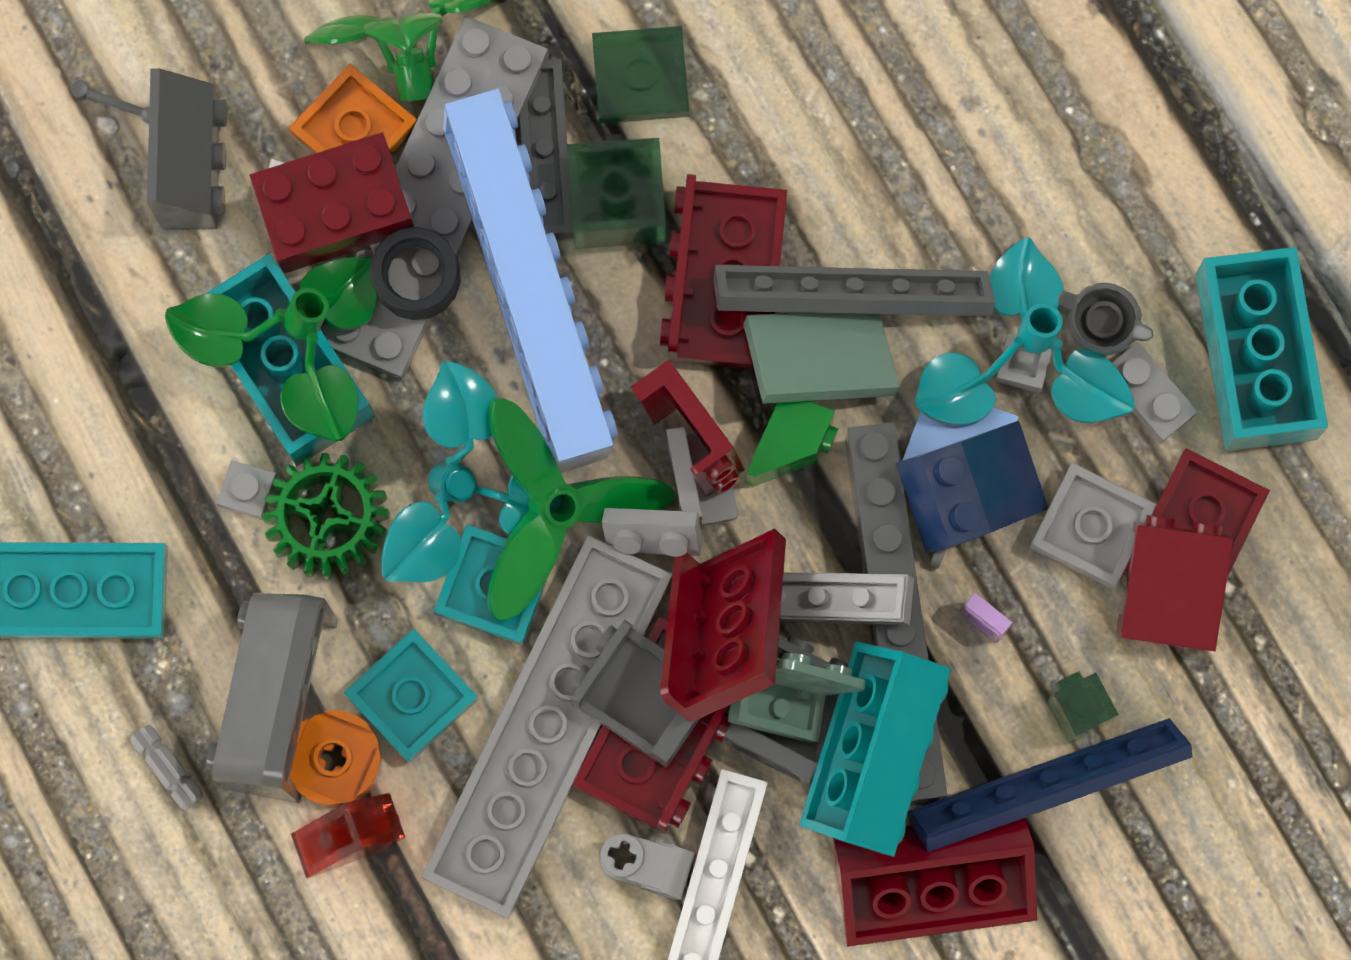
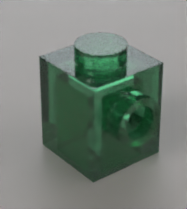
M1078 671L1055 683L1058 691L1053 693L1047 701L1069 744L1111 723L1119 715L1096 672L1083 678L1081 672Z

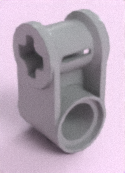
M616 834L607 839L601 848L600 864L603 871L613 879L639 886L641 889L654 894L682 900L695 853L674 845L657 841L652 842L629 834ZM620 844L628 846V855L635 858L634 864L626 863L623 870L615 868V859L608 856L609 850L618 851Z

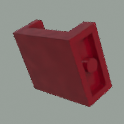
M667 360L631 386L644 412L654 425L677 409L710 453L690 469L707 497L714 492L718 495L723 494L739 482V474L745 471L735 448L670 360Z
M1146 515L1145 523L1134 521L1132 529L1134 541L1123 612L1118 616L1116 633L1121 638L1216 652L1233 538L1221 534L1222 526L1216 524L1194 522L1193 530L1174 527L1175 519L1163 516Z

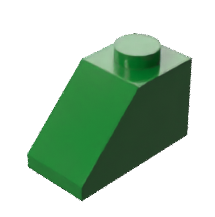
M812 401L777 403L746 471L745 483L755 487L815 464L820 451L828 454L839 428L832 426L835 411Z

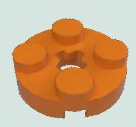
M343 710L324 711L322 714H317L310 719L307 718L301 723L290 779L305 798L316 804L327 807L352 805L371 790L379 777L382 766L380 742L368 724L357 715ZM335 745L341 746L343 748L341 755L346 759V763L343 767L336 766L333 771L325 770L327 762L321 759L323 751L332 752Z

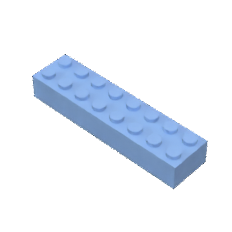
M498 88L446 103L444 105L443 130L539 431L549 446L556 464L562 473L607 459L613 444H615L614 438L618 437V432L611 411H602L599 393H603L604 390L596 365L588 367L585 358V349L589 348V341L582 321L574 322L571 314V304L575 303L571 284L567 276L560 278L557 271V260L561 259L555 235L553 232L545 234L543 216L546 215V208L539 188L531 190L529 184L530 177L528 172L532 171V165L525 144L519 146L516 144L514 128H518V122L514 107L510 100L503 102Z

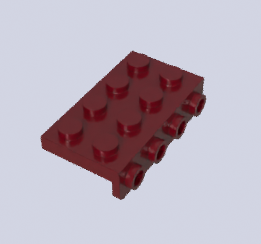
M687 174L686 187L677 186L674 213L682 214L681 230H672L669 257L678 258L676 275L667 274L665 302H673L671 319L662 318L660 346L668 347V360L671 362L754 370L743 324L747 315L775 314V312L718 311L713 281L715 265L780 266L788 190L696 181V175Z
M775 528L701 564L687 552L674 559L660 693L664 702L669 707L674 708L689 722H693L775 685L786 538Z
M659 617L648 639L664 649L668 621ZM731 704L701 717L667 768L602 726L572 783V787L666 835L670 825L677 828L680 827L690 808L691 802L684 798L692 782L701 785L713 762V759L706 755L714 739L721 743L724 741V736L731 725V722H728V712Z

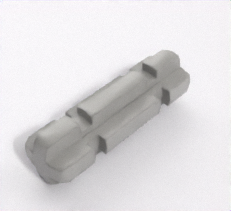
M146 725L131 736V743L141 755H146L144 760L168 791H173L171 796L180 808L187 810L201 800L203 797L201 790L192 779H187L189 774L168 746L161 744L163 739L152 726Z

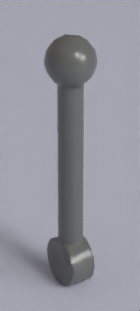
M77 80L71 85V93L77 100L90 98L141 116L143 121L149 124V106L142 108L90 89L83 80Z

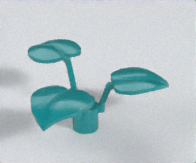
M1030 237L1024 238L1008 249L997 261L989 275L995 299L994 310L1003 316H1016L1020 314L1022 322L1013 343L981 375L977 363L964 354L951 352L937 356L925 367L914 400L918 410L936 422L951 426L975 424L983 420L996 403L994 391L985 382L990 380L1017 350L1023 347L1031 353H1043L1048 349L1052 350L1054 367L1061 374L1052 383L1051 394L1056 407L1069 419L1079 423L1094 424L1128 415L1135 408L1134 399L1127 382L1112 362L1103 355L1097 354L1092 350L1078 349L1071 353L1066 365L1063 363L1061 356L1063 342L1057 338L1063 324L1062 316L1057 310L1060 306L1058 294L1064 291L1063 284L1055 268L1039 252Z
M449 361L442 362L437 378L426 397L423 409L425 430L429 437L437 444L448 448H457L464 444L453 456H447L446 462L436 464L428 475V487L435 495L434 502L438 503L441 514L439 515L437 509L426 501L411 503L398 513L389 528L382 552L381 570L382 577L386 581L430 582L444 577L452 570L459 558L461 542L458 532L452 526L445 524L450 518L448 500L463 502L475 493L506 502L500 512L499 523L508 535L511 534L520 520L529 511V497L513 476L509 480L507 494L476 485L474 473L468 467L459 465V462L473 450V439L485 440L493 436L488 421V407L491 399L497 397L493 388L484 378L463 365ZM561 495L556 496L552 500L550 514L555 513L560 508L562 503Z

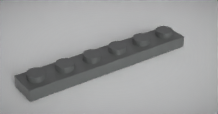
M715 265L713 276L718 311L992 316L995 306L988 271Z

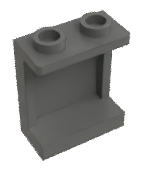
M624 620L618 629L611 625L606 630L596 646V650L601 652L593 666L589 668L584 664L575 675L569 686V689L574 692L571 697V703L574 707L667 768L700 718L689 722L674 708L669 707L664 702L660 693L664 649L635 631L633 625Z
M790 635L787 641L779 637L778 659H782L783 653H796L811 657V665L823 668L825 664L848 667V663L832 657L827 662L813 655L814 647L797 637ZM839 694L826 695L819 742L806 743L731 723L724 736V743L808 787L815 774Z

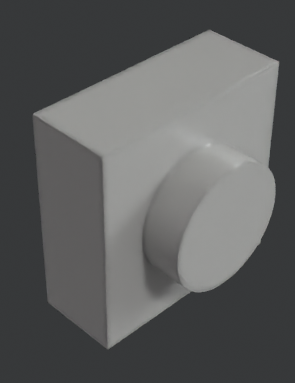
M1007 335L1003 353L1017 336ZM1023 347L1018 349L997 372L995 382L1040 393L1052 350L1048 349L1043 353H1031Z
M231 460L216 504L219 508L263 520L262 514L268 508L265 497L267 494L273 493L275 487L273 481L278 476L276 473Z

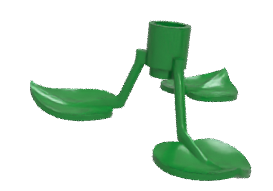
M429 0L428 5L429 8H433L432 13H413L399 18L388 17L381 19L368 15L342 17L314 30L304 38L305 46L310 42L341 44L363 37L372 38L378 43L387 61L389 73L395 74L399 100H422L428 98L433 87L430 68L436 66L434 55L438 26L443 22L442 17L447 13L469 11L494 0ZM429 33L426 55H423L421 48L413 47L421 37ZM388 44L402 49L396 53V60Z
M372 257L342 258L314 267L303 277L299 290L293 295L288 308L277 309L274 316L249 332H244L248 324V318L242 306L229 296L214 293L195 296L180 305L167 308L165 312L166 324L173 340L190 358L206 366L226 367L240 360L243 353L242 341L250 342L279 322H283L285 329L292 337L306 340L305 370L307 374L298 373L287 379L280 395L282 410L287 419L300 430L327 440L342 441L351 432L357 418V390L350 376L338 366L328 365L317 371L315 370V346L318 340L317 334L324 320L335 329L353 330L364 326L372 318L377 304V293L371 283L370 264Z

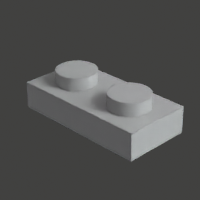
M1139 342L1112 362L1131 390L1135 404L1132 412L1159 444L1163 443L1197 415L1198 411Z
M604 509L602 526L606 544L613 546L620 553L628 555L635 553L666 554L673 557L682 556L686 552L691 556L701 555L703 539L698 512Z

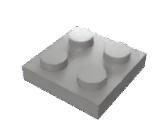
M1071 463L1029 548L1114 590L1132 554L1134 541L1133 523L1134 521L1145 523L1146 515H1152L1157 504Z

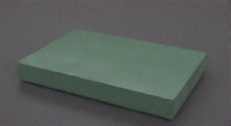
M805 312L747 315L743 325L762 403L895 396L900 388L880 314Z

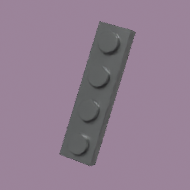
M561 59L544 60L541 73L529 99L527 97L520 112L521 144H525L532 165V171L528 172L531 190L539 188L544 200L546 215L543 216V227L545 234L553 232L556 239L574 238Z

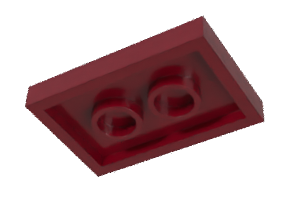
M1185 448L1152 515L1175 519L1174 527L1193 530L1194 522L1221 525V534L1233 538L1228 570L1229 575L1270 490ZM1131 557L1123 572V575L1127 577L1129 573Z

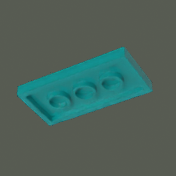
M0 542V638L164 639L168 546L165 543Z

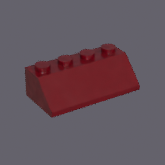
M1026 818L930 852L926 850L911 825L906 826L904 837L898 844L894 857L833 838L836 876L847 947L1038 921L1034 844Z

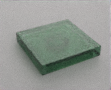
M682 26L592 33L599 124L689 117Z

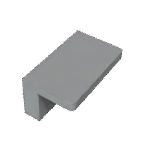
M685 426L666 430L667 446L680 511L698 512L700 527L736 520L738 518V511L733 487L723 494L718 495L714 492L707 497L690 470L692 466L710 454L696 434L686 435Z

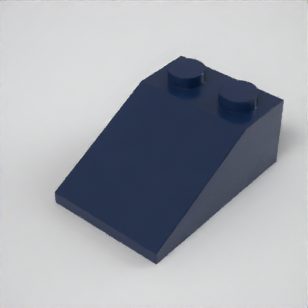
M1019 420L896 463L926 553L953 547L1049 509Z

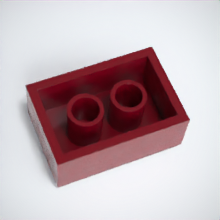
M383 132L249 174L276 261L284 274L381 243L386 236L401 228L414 227Z

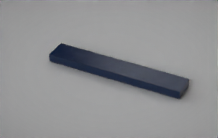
M1168 718L908 811L909 823L926 850L930 852L1192 758V746L1173 721Z

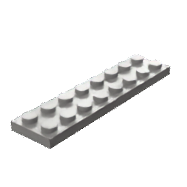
M464 16L396 166L414 227H422L437 232L449 242L457 259L472 228L473 221L443 130L444 105L499 88L503 102L509 100L512 102L517 122L519 123L520 112L527 97L529 99L541 73L544 60H547L549 56V51L545 47L467 16ZM380 243L358 250L355 257L373 258L375 249ZM420 247L408 248L399 253L391 262L388 271L389 283L393 290L403 298L411 300L424 299L432 295L440 286L443 277L442 264L438 257L430 250ZM377 295L374 314L364 326L353 330H338L325 322L322 333L335 353L403 380L430 319L410 320L396 316L382 304Z
M587 535L421 876L422 879L509 920L572 789V783L602 727L600 723L572 705L571 697L574 692L569 689V686L584 664L591 668L600 656L601 652L596 650V646L611 625L618 629L621 623L626 620L633 625L635 631L645 637L672 581L673 574L632 555L620 553L613 546Z

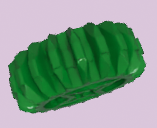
M328 453L321 454L320 466H314L310 456H305L302 459L305 470L298 473L293 465L290 464L286 467V471L291 478L288 483L281 478L274 479L273 485L281 494L280 496L267 494L265 497L267 505L277 509L262 514V519L265 523L275 525L265 532V536L269 542L280 541L273 549L278 558L290 554L286 564L291 570H295L305 561L303 572L306 577H313L318 565L321 566L322 576L326 580L332 578L333 566L336 565L339 566L343 576H348L351 574V570L347 562L355 559L361 568L367 565V561L361 553L364 549L373 554L379 553V545L371 538L372 536L385 538L388 534L386 527L376 523L390 519L389 509L377 507L383 504L388 497L384 490L373 491L379 484V480L375 474L363 478L366 467L361 462L355 464L348 471L349 459L346 455H340L335 466H332L331 457ZM325 483L321 494L312 499L299 497L310 487ZM344 485L355 490L362 498L364 505L363 518L355 517L351 511L342 508L344 499L342 490ZM331 507L336 518H327L325 524L322 525L317 514H326L328 508ZM290 514L298 515L301 520L311 524L309 548L293 538L290 530ZM354 532H357L346 544L332 550H324V548H328L331 539L337 534H354Z

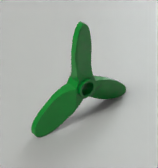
M494 397L491 399L488 407V421L494 441L505 465L529 497V511L509 535L491 577L487 600L492 616L499 620H508L520 614L529 605L557 562L566 530L576 522L602 523L605 508L663 510L675 498V492L672 487L660 480L636 476L605 477L567 484L544 437L527 414L517 404L505 398ZM561 495L562 503L560 508L555 513L550 514L552 500L556 496Z

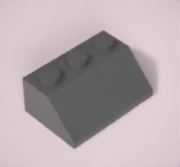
M150 68L147 203L163 230L217 229L218 214L225 213V190L223 186H218L219 170L226 169L225 143H219L220 127L227 126L226 100L219 98L212 83L160 68Z

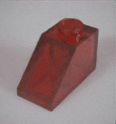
M390 793L346 802L291 833L306 879L376 854L406 838Z

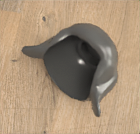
M1106 282L1096 283L1085 287L1076 295L1066 291L1058 294L1059 304L1068 313L1070 333L1073 339L1085 349H1091L1093 352L1101 355H1113L1125 350L1134 341H1149L1154 336L1153 330L1141 322L1142 313L1137 300L1129 291L1121 286Z

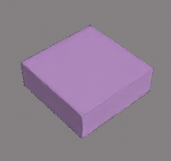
M976 593L966 603L961 612V617L994 643H998L1013 623Z

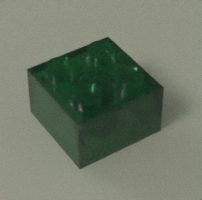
M659 138L567 144L575 249L665 243L666 219Z

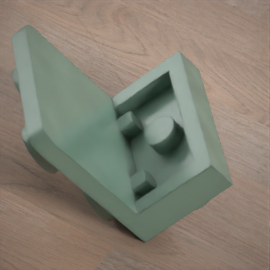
M783 653L782 659L777 658L775 685L731 704L728 722L806 743L819 742L826 695L864 691L866 680L851 676L852 669L845 666L825 664L821 668L811 665L812 658L809 656Z

